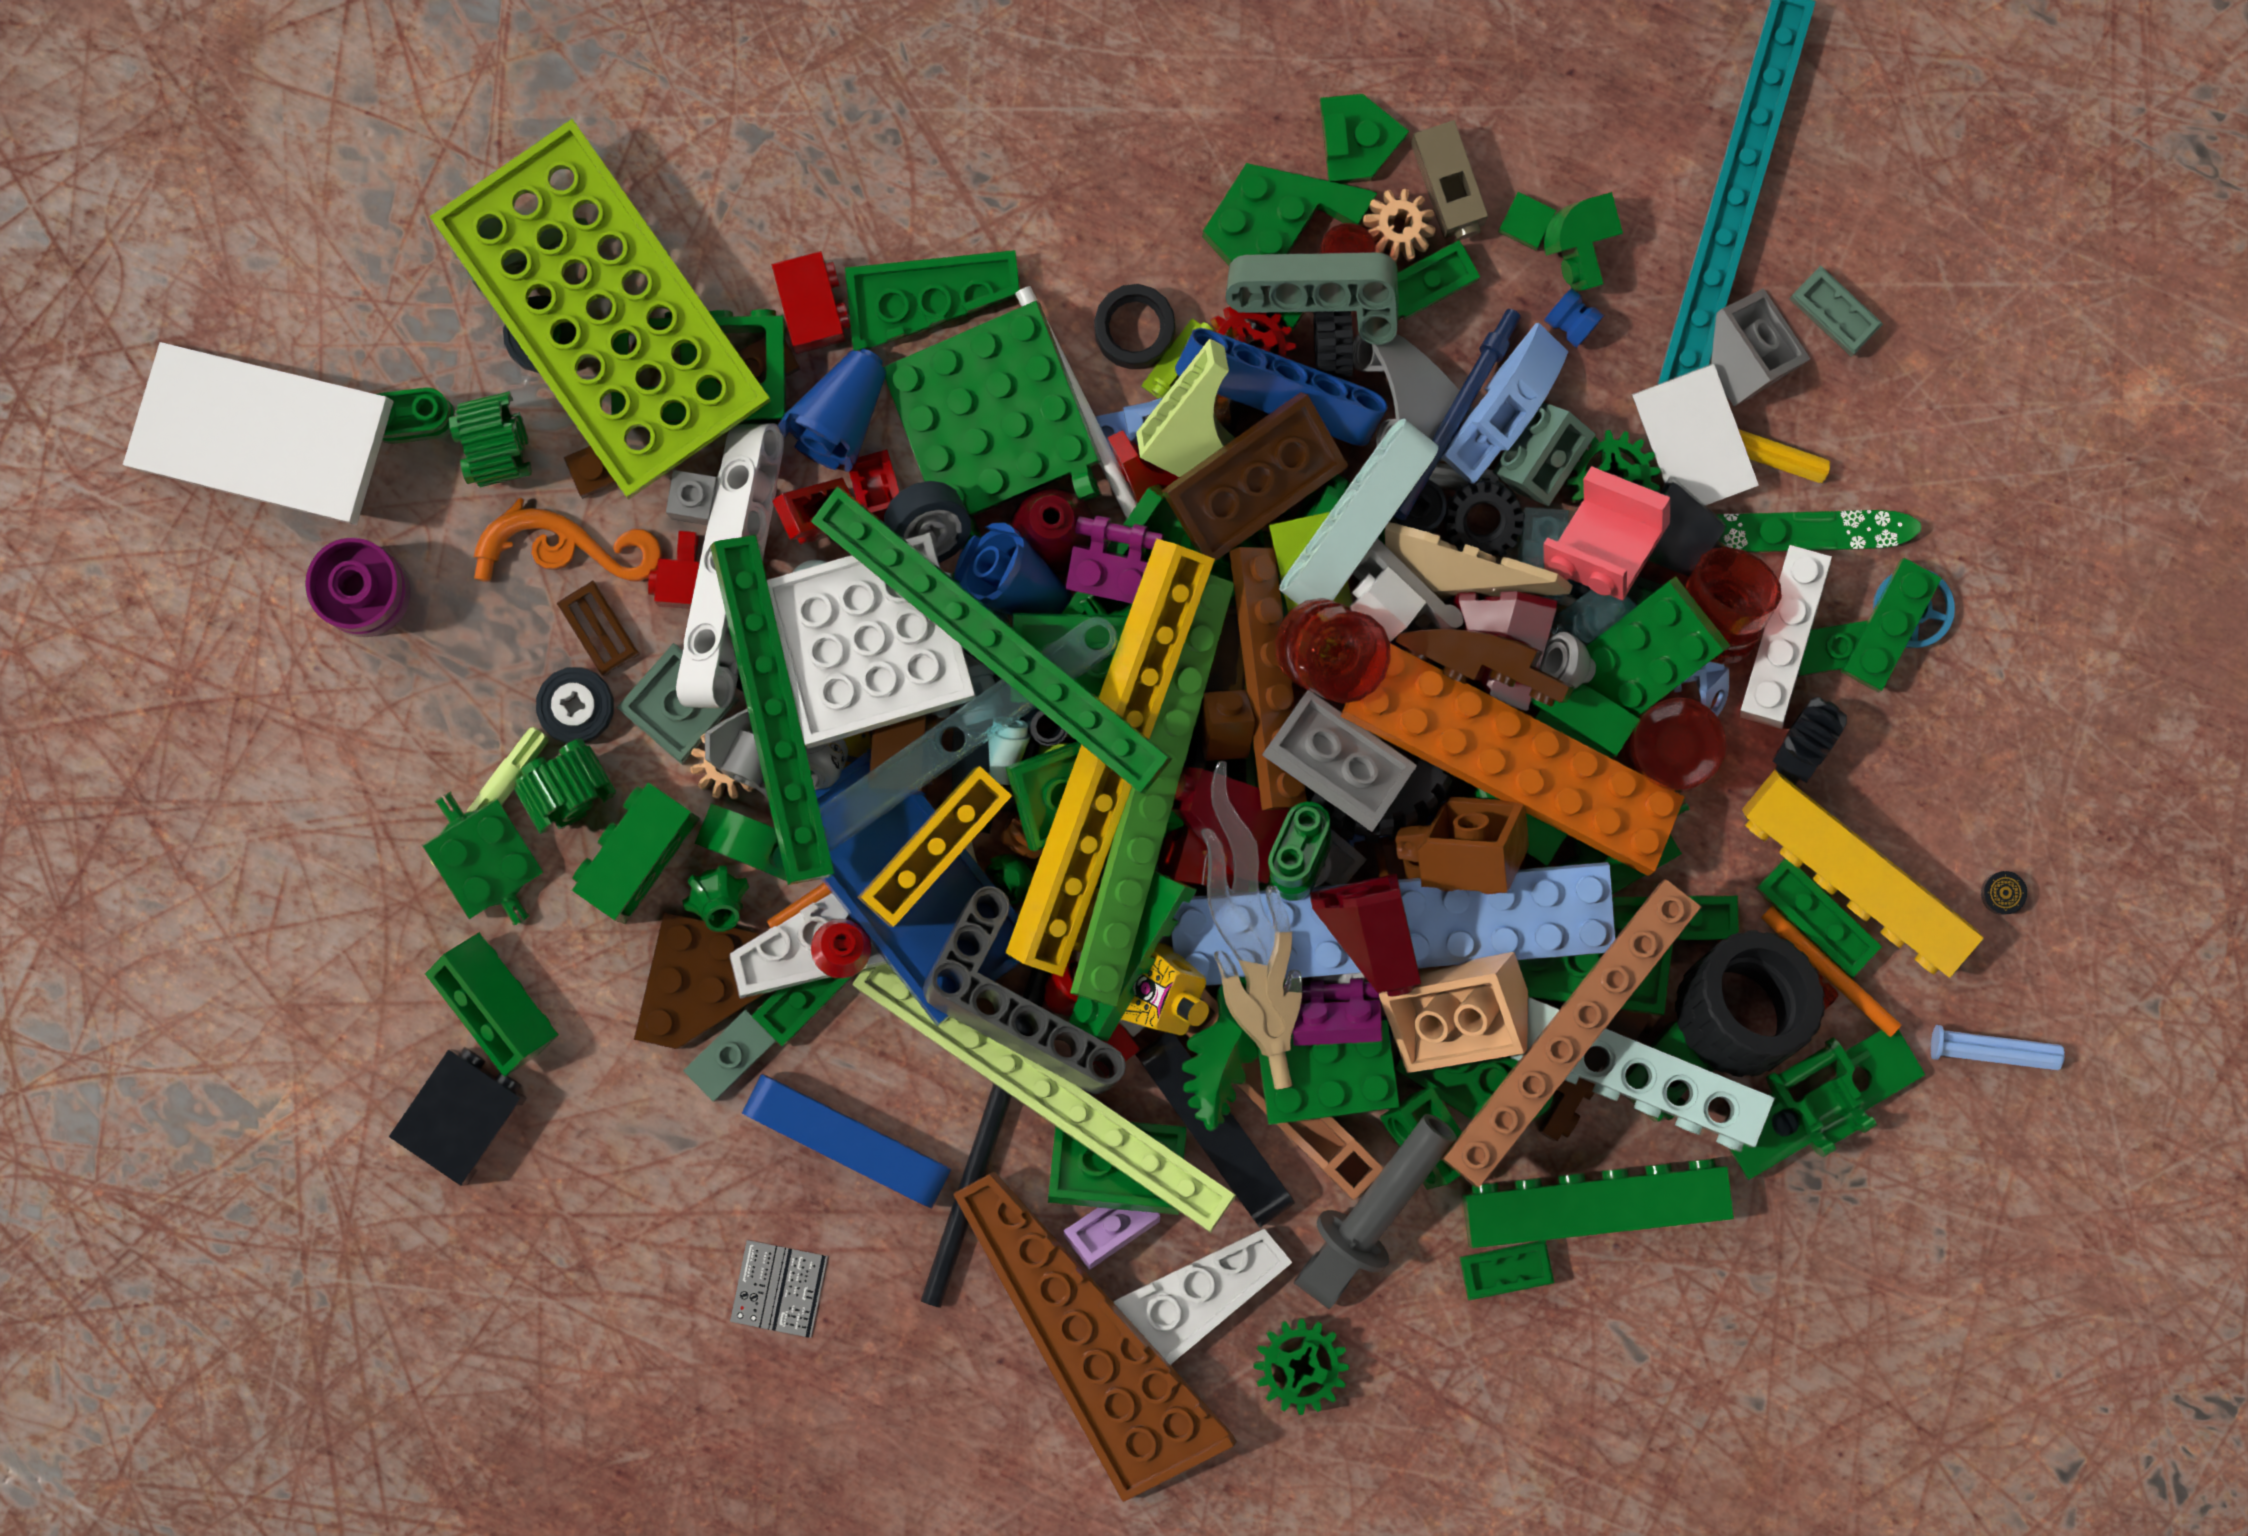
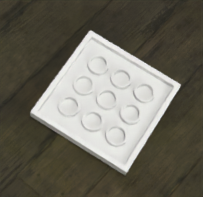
M930 533L905 539L940 568ZM852 555L767 580L802 736L808 749L977 699L962 646Z

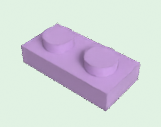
M1098 1207L1065 1229L1064 1237L1090 1270L1159 1223L1160 1215L1159 1213Z

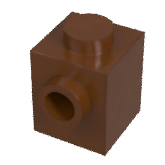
M1247 691L1204 692L1197 732L1205 760L1249 758L1255 718Z

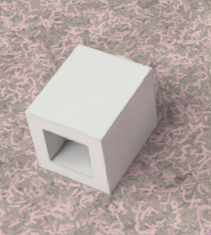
M1387 567L1376 578L1369 573L1354 588L1351 593L1357 598L1347 609L1346 613L1375 640L1379 637L1390 643L1408 627L1426 604V601L1391 568Z

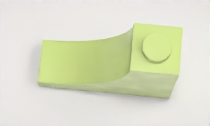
M1209 339L1138 429L1136 435L1140 458L1181 477L1235 439L1221 425L1214 413V402L1218 388L1229 372L1224 345Z

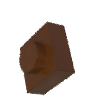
M591 446L563 457L582 499L617 484Z

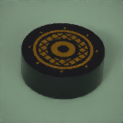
M2001 871L1990 875L1984 881L1981 888V898L1989 911L1998 915H2008L2017 912L2023 907L2027 899V887L2019 875L2010 871Z

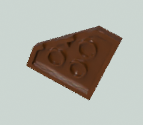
M664 912L634 1040L679 1049L766 994L762 993L740 999L730 960V953L761 934L736 928L716 932L710 930L706 926L705 921Z

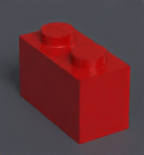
M819 251L771 264L796 354L846 342L843 329L849 328L851 325L845 303L836 304L832 288L840 286L834 262L825 263L823 254Z

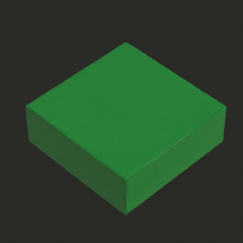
M1518 192L1498 233L1536 251L1556 210Z

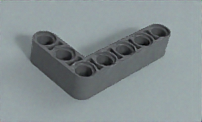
M986 886L978 889L964 906L924 982L923 993L925 999L934 1008L1085 1091L1093 1094L1108 1091L1124 1075L1126 1065L1121 1052L978 973L1010 908L1007 896L999 888ZM976 904H988L993 909L995 918L987 919L982 917L977 911ZM957 941H969L975 948V955L967 956L960 952L957 947ZM947 977L951 979L956 986V993L949 994L941 990L937 978ZM976 999H988L994 1006V1014L987 1015L982 1013L977 1007ZM1023 1019L1029 1022L1033 1029V1035L1025 1036L1018 1032L1015 1020ZM1054 1040L1066 1042L1071 1049V1057L1060 1056L1054 1048ZM1093 1061L1103 1062L1108 1067L1110 1073L1108 1079L1101 1078L1095 1074L1092 1065Z

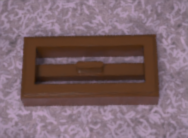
M593 580L557 602L558 607L603 677L611 673L610 671L616 667L619 668L624 665L627 660L640 655ZM588 594H592L626 650L620 654L584 598ZM577 602L612 659L609 661H603L571 610L570 606Z

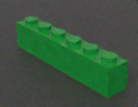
M1715 1158L1688 1161L1689 1169L1672 1171L1671 1163L1645 1166L1646 1174L1629 1176L1628 1168L1603 1170V1179L1585 1181V1173L1559 1175V1184L1542 1186L1541 1178L1515 1180L1516 1189L1499 1190L1498 1182L1485 1183L1480 1187L1472 1185L1471 1194H1462L1468 1247L1480 1248L1732 1220L1734 1215L1728 1167L1715 1166Z

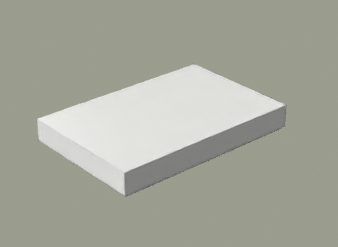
M1714 364L1632 394L1652 451L1655 453V459L1661 470L1664 483L1672 476L1704 505L1759 486Z

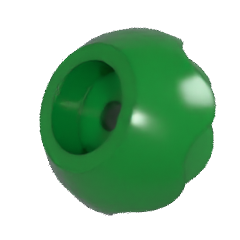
M1002 854L991 858V863L987 867L986 873L994 878L993 884L995 887L1008 896L1010 904H1016L1020 901L1024 903L1033 878L1028 866L1016 855Z

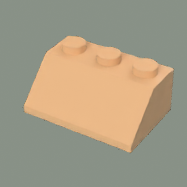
M1514 952L1477 958L1459 965L1418 969L1421 984L1414 985L1412 992L1394 997L1388 996L1387 991L1379 993L1407 1073L1519 1055L1527 1051L1528 990Z

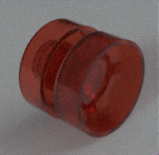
M1671 698L1652 706L1638 717L1639 720L1625 742L1624 751L1628 768L1644 775L1654 785L1678 794L1688 792L1712 778L1720 768L1726 752V736L1718 717L1704 704L1688 698Z

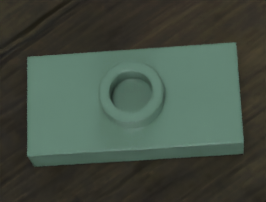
M1821 265L1789 298L1850 357L1883 325L1877 317Z
M744 1010L683 1071L715 1102L776 1040L747 1010Z

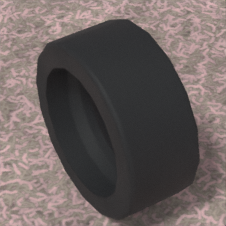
M1141 284L1122 285L1109 292L1099 304L1094 319L1096 342L1103 355L1115 365L1131 370L1148 368L1159 362L1171 347L1175 335L1174 311L1168 300L1156 289ZM1139 302L1146 304L1155 311L1159 318L1160 332L1158 338L1152 346L1143 351L1132 352L1122 349L1114 342L1110 334L1109 324L1112 315L1119 307L1126 303Z

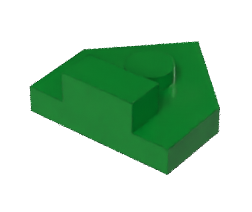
M1364 94L1320 98L1328 181L1340 184L1371 181L1390 155L1409 135V130Z

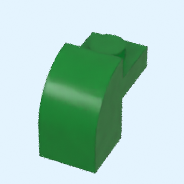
M1612 192L1588 198L1562 208L1554 215L1546 229L1544 238L1545 255L1562 253L1561 270L1566 283L1577 292L1604 284L1592 242L1623 234Z
M711 804L694 844L787 881L775 828Z

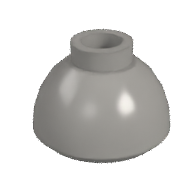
M1559 632L1547 641L1540 670L1575 686V689L1582 683L1586 684L1592 680L1596 665L1594 660L1590 658V654L1583 642L1567 632Z

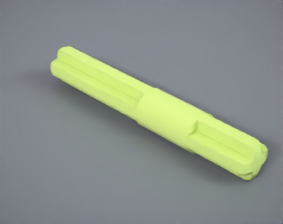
M530 727L508 757L502 761L480 790V794L466 812L478 810L495 798L498 799L502 806L515 789V781L523 776L521 769L537 758L548 743V737L536 727Z

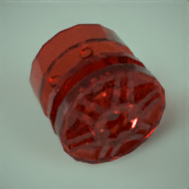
M1731 547L1713 548L1702 554L1684 586L1730 644L1726 650L1710 661L1718 664L1738 663L1749 656L1782 598L1781 584L1774 571L1760 558L1747 551Z
M1326 598L1306 600L1291 609L1281 622L1275 639L1276 659L1283 674L1296 685L1313 691L1323 698L1339 703L1360 701L1373 693L1384 680L1391 661L1390 641L1381 624L1368 614Z

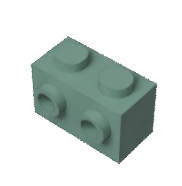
M1543 402L1509 451L1504 450L1501 460L1493 473L1519 495L1549 506L1596 434L1571 412Z

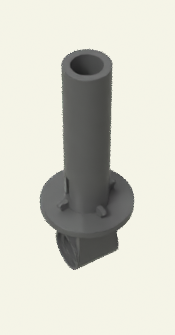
M1425 1114L1349 1215L1334 1210H1326L1321 1213L1317 1218V1228L1326 1242L1303 1267L1294 1281L1296 1286L1330 1309L1344 1292L1359 1268L1370 1272H1381L1389 1264V1255L1380 1242V1237L1457 1139L1454 1131L1444 1121L1433 1115Z

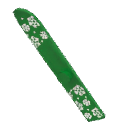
M1887 510L1716 514L1726 526L1718 541L1737 553L1788 552L1789 545L1810 551L1882 549L1896 547L1910 541L1921 532L1922 528L1921 522L1912 516Z

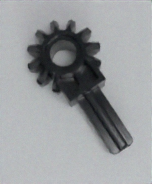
M1820 697L1811 699L1791 726L1783 740L1784 742L1774 755L1772 762L1777 764L1774 770H1777L1794 785L1797 784L1799 779L1807 783L1818 765L1824 761L1847 724V715L1829 700L1825 701Z

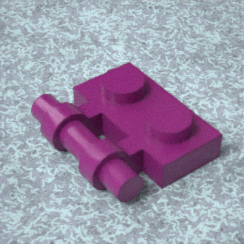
M1098 515L1095 519L1079 516L1075 532L1091 536V546L1087 547L1078 544L1073 546L1066 589L1133 604L1148 560L1144 559L1146 548L1153 549L1156 538L1164 540V534L1151 532L1149 527L1134 524L1133 527L1114 524L1111 523V518ZM1108 540L1129 544L1128 555L1107 551Z
M1350 978V983L1325 984L1324 980H1311L1310 985L1294 986V992L1302 993L1301 1003L1310 1002L1300 1005L1292 1031L1294 1046L1382 1041L1381 1000L1365 1001V999H1380L1379 993L1375 991L1369 982H1364L1363 978ZM1344 1000H1350V1002H1332V1003H1326V1001H1344Z

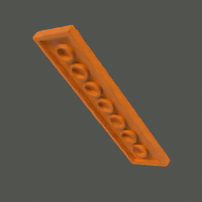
M1379 637L1370 647L1340 716L1500 800L1524 804L1527 814L1647 876L1654 873L1684 800V796L1487 693L1467 683L1463 684L1444 675L1441 669Z

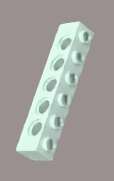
M1528 997L1527 1050L1559 1011V1009ZM1604 1029L1591 1046L1599 1047L1606 1053L1607 1064L1605 1068L1600 1072L1589 1070L1585 1065L1583 1056L1565 1078V1081L1573 1084L1577 1083L1579 1077L1595 1084L1593 1092L1614 1101L1618 1100L1620 1094L1636 1101L1634 1109L1650 1116L1659 1118L1662 1111L1677 1117L1675 1126L1694 1134L1700 1135L1702 1128L1718 1134L1717 1143L1741 1152L1743 1145L1748 1147L1756 1146L1774 1101V1097L1608 1029ZM1524 1054L1513 1055L1510 1058L1519 1061ZM1633 1063L1641 1064L1648 1072V1081L1640 1089L1632 1088L1625 1078L1627 1068ZM1674 1080L1684 1082L1689 1089L1688 1100L1681 1106L1672 1104L1667 1098V1088ZM1716 1097L1725 1099L1730 1106L1729 1117L1721 1123L1713 1121L1708 1114L1709 1103Z

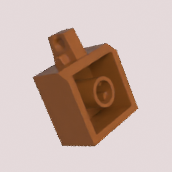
M1449 797L1440 806L1431 825L1400 827L1396 835L1398 859L1419 863L1421 887L1438 888L1442 891L1471 890L1480 891L1484 894L1508 893L1529 848L1524 804L1505 800Z

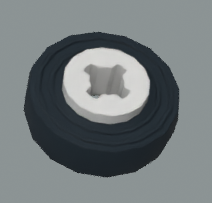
M566 667L552 673L542 683L536 697V714L541 727L552 738L566 744L582 738L583 742L587 743L597 739L608 728L614 714V698L608 684L597 673L583 667Z

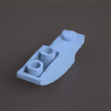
M1535 323L1484 387L1488 393L1457 430L1441 457L1468 483H1476L1501 450L1509 451L1538 411L1561 371L1569 351L1540 323Z

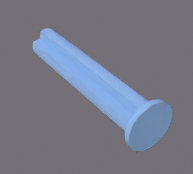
M1942 1025L1934 1027L1931 1038V1057L1934 1060H1938L1940 1056L2059 1070L2065 1058L2064 1047L2059 1044L1943 1030Z

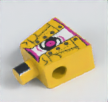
M1158 943L1152 953L1156 960L1148 974L1143 973L1133 986L1135 996L1121 1020L1182 1036L1187 1033L1189 1025L1199 1026L1208 1016V1005L1200 1000L1206 985V978L1181 955L1173 952L1171 946Z

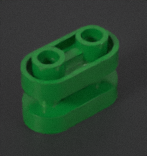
M425 387L377 394L393 400L382 442L398 444L439 439L451 432L449 417L455 416V408L438 390Z
M1302 802L1290 809L1269 854L1268 864L1272 887L1275 893L1285 900H1301L1312 892L1332 847L1329 815L1317 803Z

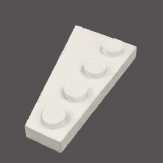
M1263 1228L1113 1302L1171 1365L1287 1268L1292 1261Z

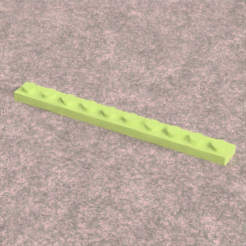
M888 964L863 969L852 985L863 994L1211 1233L1235 1199L1234 1193L1075 1084L952 1017H949L937 1027Z

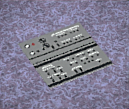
M747 1240L730 1322L811 1338L828 1256Z

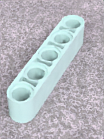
M1405 418L1396 422L1386 433L1289 569L1280 584L1279 590L1313 617L1323 613L1437 454L1438 445Z

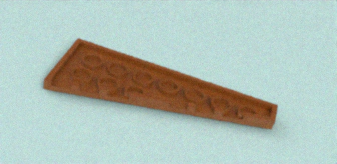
M995 1171L957 1190L953 1194L1123 1502L1234 1447L1237 1441L1230 1430Z

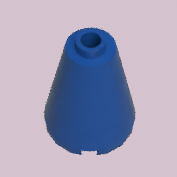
M861 349L860 352L850 351L783 415L782 420L778 424L780 433L786 438L790 432L798 440L794 448L814 462L832 470H836L840 464L845 465V472H849L858 460L886 376V371L882 367V359L867 349Z
M992 523L986 526L991 531L981 538L974 535L968 541L959 556L954 579L959 581L963 588L989 609L1012 616L1013 613L1062 614L1071 601L1072 594L1070 590L1066 589V585L1014 527L1006 523Z

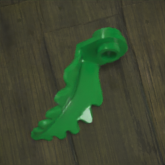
M1239 977L1244 990L1246 991V979L1245 977ZM1223 985L1217 991L1219 1014L1215 1024L1189 1038L1187 1042L1188 1049L1198 1055L1185 1061L1182 1065L1184 1072L1196 1076L1195 1079L1186 1082L1183 1086L1185 1092L1195 1093V1096L1188 1100V1105L1191 1108L1200 1110L1195 1113V1117L1202 1120L1209 1131H1214L1218 1124L1224 1123L1222 1114H1229L1230 1107L1226 1100L1229 1102L1236 1100V1093L1231 1083L1243 1084L1246 1080L1242 1063H1252L1258 1057V1048L1255 1041L1238 1025L1226 1005Z

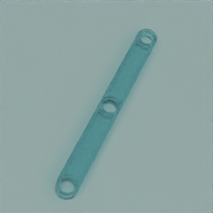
M1092 617L1076 626L1041 652L1074 679H1077L1111 655L1118 644V633L1108 620L1101 617ZM1103 626L1108 629L1110 640L1105 648L1092 650L1087 646L1085 636L1091 627ZM1001 679L819 808L829 853L1036 707ZM951 727L960 728L965 735L963 747L956 752L946 751L941 743L943 733Z

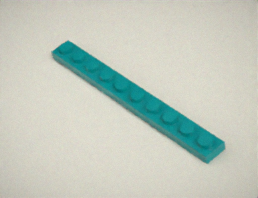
M1770 0L1657 385L1709 365L1713 350L1716 313L1726 307L1816 1Z

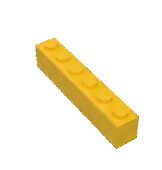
M1777 770L1771 773L1742 808L1744 815L1749 819L1745 826L1763 841H1766L1769 837L1776 840L1783 846L1779 853L1797 868H1800L1805 863L1817 874L1813 877V880L1831 895H1834L1837 890L1850 899L1846 905L1850 910L1866 922L1871 916L1884 926L1880 933L1901 949L1906 943L1918 953L1914 958L1915 961L1931 974L1935 975L1940 970L1950 978L1984 939L1973 925Z

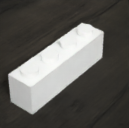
M1789 545L1741 707L1740 718L1779 729L1783 728L1831 565L1832 556Z

